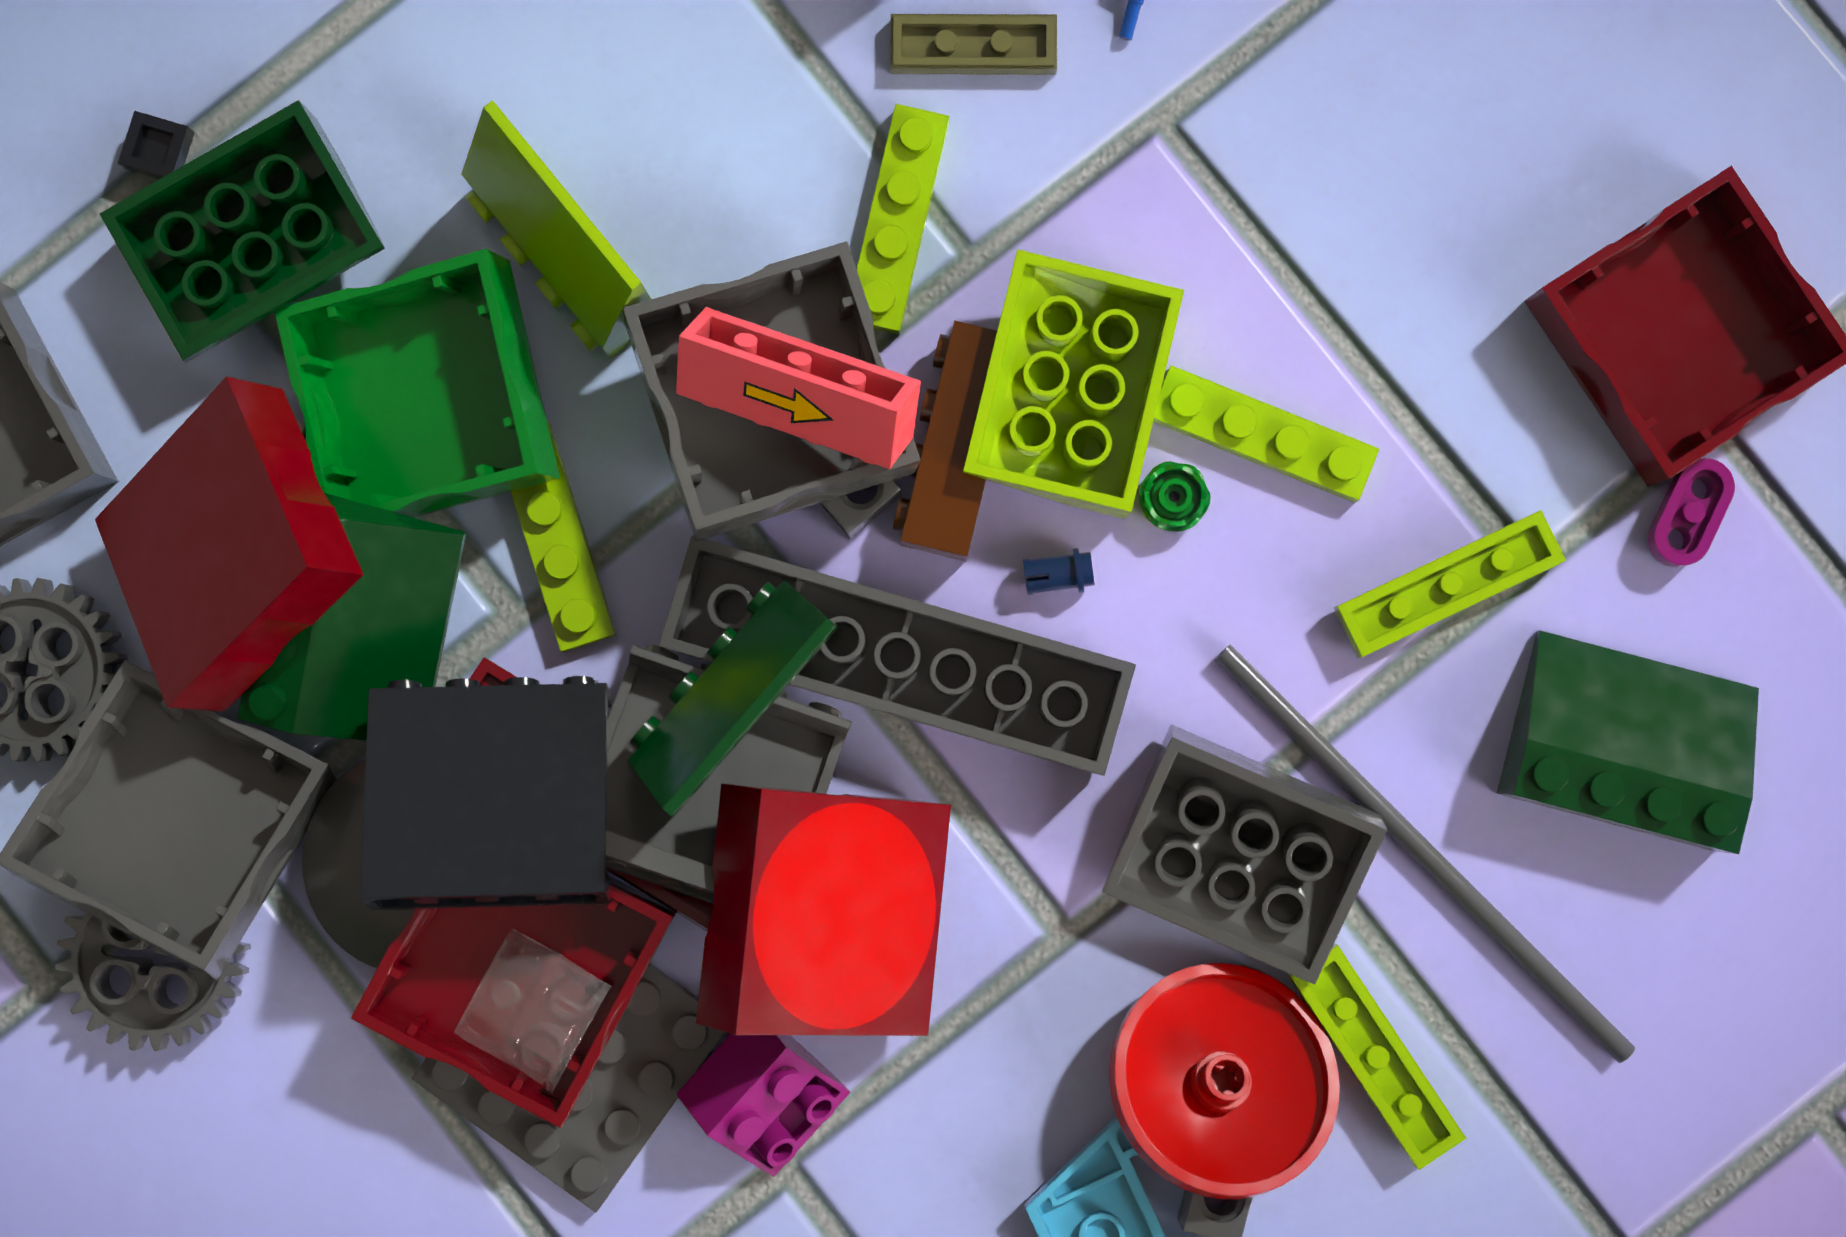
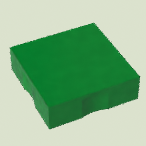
M485 248L409 270L394 280L380 285L346 288L286 305L275 311L291 387L296 394L304 416L306 443L311 452L317 480L324 493L406 516L418 517L560 479L510 260Z

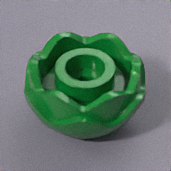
M1171 461L1158 464L1142 481L1139 490V502L1145 517L1154 526L1166 531L1179 532L1194 527L1207 512L1210 505L1211 496L1200 470L1190 464ZM1171 492H1176L1179 495L1177 502L1170 501L1169 494Z

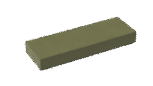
M891 14V74L1056 75L1057 14Z

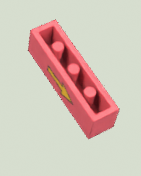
M705 307L679 335L676 394L698 401L705 406L718 408L749 419L758 425L768 426L797 436L812 444L822 445L859 458L865 463L875 464L887 469H891L913 439L921 385L920 380Z

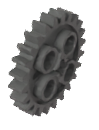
M15 578L12 581L11 592L6 586L0 585V636L2 631L9 625L13 627L16 635L14 646L8 652H5L0 645V681L5 684L8 692L6 703L0 708V756H4L10 749L11 761H27L31 753L35 761H50L52 748L58 755H70L73 750L72 738L75 741L77 740L79 730L115 676L113 666L128 660L127 655L112 653L110 646L122 637L121 632L103 631L101 629L111 617L109 612L96 611L89 614L95 599L92 596L81 594L73 600L74 586L60 583L54 590L52 580L42 578L36 579L33 588L28 580ZM37 620H40L42 626L37 631L34 625ZM67 631L72 639V648L67 657L61 659L56 652L55 644L57 638ZM27 664L38 665L36 676L26 675ZM58 687L64 695V705L62 710L54 716L48 708V697L53 689ZM25 709L29 714L27 720L22 718V713Z
M88 913L85 916H69L64 920L69 927L76 931V934L72 938L57 940L58 946L72 951L71 959L55 965L56 970L72 972L73 980L64 984L60 991L61 993L78 991L81 998L70 1011L72 1014L87 1010L93 1013L86 1027L89 1032L98 1030L106 1024L109 1026L106 1043L113 1044L119 1042L126 1033H128L129 1050L132 1051L141 1049L148 1036L154 1051L167 1048L169 1033L178 1046L189 1043L191 1037L189 1026L200 1035L208 1033L212 1028L206 1014L217 1018L226 1017L230 1012L221 1001V998H235L242 994L240 988L230 981L232 976L249 973L250 968L235 962V954L251 949V945L248 943H239L218 980H215L190 966L171 962L154 966L153 960L148 958L108 955L104 951L106 944L135 951L152 948V946L136 938L127 937L123 931ZM154 948L155 953L159 955L169 956ZM116 965L123 967L130 976V987L124 996L117 994L109 983V976ZM173 974L185 980L188 987V995L181 1005L173 1003L166 993L167 981Z

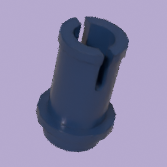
M1074 548L1071 555L1034 560L1023 559L1025 577L1048 574L1046 576L1026 578L1028 595L1070 588H1078L1079 593H1083L1084 587L1095 585L1091 552L1079 553V548Z

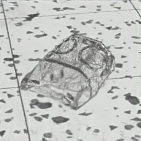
M512 928L480 982L454 1033L466 1042L520 1070L543 1085L547 1091L553 1093L589 1024L607 996L611 985L588 973L563 955Z

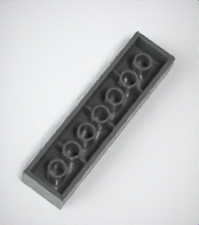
M691 536L659 647L713 662L714 659L707 652L728 627H731L737 633L753 616L745 609L746 606L767 582L777 588L784 580L838 626L836 631L789 685L1105 776L1136 664L710 540L702 539L695 541L694 536Z

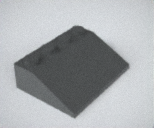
M1171 724L1148 774L1102 893L1315 985L1384 839L1387 828L1381 815Z

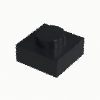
M134 110L118 164L126 170L161 179L185 165L195 132L186 125Z

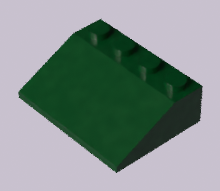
M299 100L99 213L184 362L192 360L385 249L342 161L317 118Z
M324 493L335 507L364 575L313 625L305 628L293 637L279 653L274 663L241 695L237 719L291 734L367 740L369 688H387L389 682L394 680H411L421 683L422 687H436L467 532Z
M784 580L777 588L773 587L769 582L763 586L745 608L753 615L738 633L731 627L725 630L707 652L714 659L712 664L700 677H697L692 671L689 672L668 697L676 704L661 722L652 716L629 742L637 750L629 758L628 762L661 808L671 817L691 799L838 628L835 623Z
M1539 630L1536 632L1496 794L1715 852L1739 854L1753 799L1759 688Z

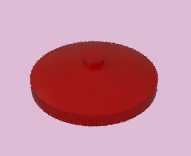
M1228 963L1199 964L1184 968L1161 979L1148 989L1125 1015L1118 1028L1110 1055L1109 1085L1112 1103L1119 1124L1131 1146L1164 1179L1184 1190L1201 1196L1216 1199L1251 1198L1285 1185L1299 1176L1318 1157L1329 1139L1337 1117L1340 1093L1339 1072L1332 1045L1323 1026L1308 1005L1295 992L1273 977L1245 966Z

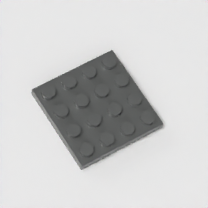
M650 963L562 1128L486 1090L471 1075L439 1060L426 1058L411 1079L597 1213L678 1099L677 1092L697 1072L725 1032L696 1024L698 997Z

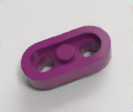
M1703 458L1674 475L1648 532L1649 549L1660 563L1670 567H1683L1700 561L1708 552L1735 492V482L1732 473L1723 463L1714 459ZM1695 479L1702 481L1706 486V495L1703 499L1696 497L1692 492V483ZM1672 529L1680 532L1683 537V544L1680 549H1675L1669 544L1668 535Z

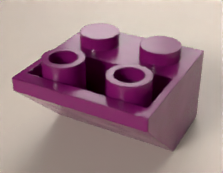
M730 1034L676 1095L708 1137L775 1177L793 1159L796 1152L824 1121L831 1117L835 1109L851 1092L791 1035Z

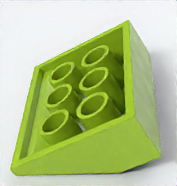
M493 100L490 101L482 109L461 173L473 189L464 197L485 223L496 217L508 233L499 240L520 266L528 260L532 261L543 275L534 283L554 308L557 309L565 302L578 319L570 327L589 351L592 352L600 345L609 358H612L630 343L625 327L623 308L651 300V297L641 281Z
M1017 249L963 473L1069 506L1125 519L1133 509L1185 290Z

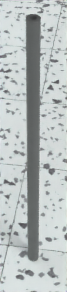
M1231 644L1214 659L1360 806L1380 814L1387 832L1618 1063L1624 1062L1633 1054L1635 1046Z

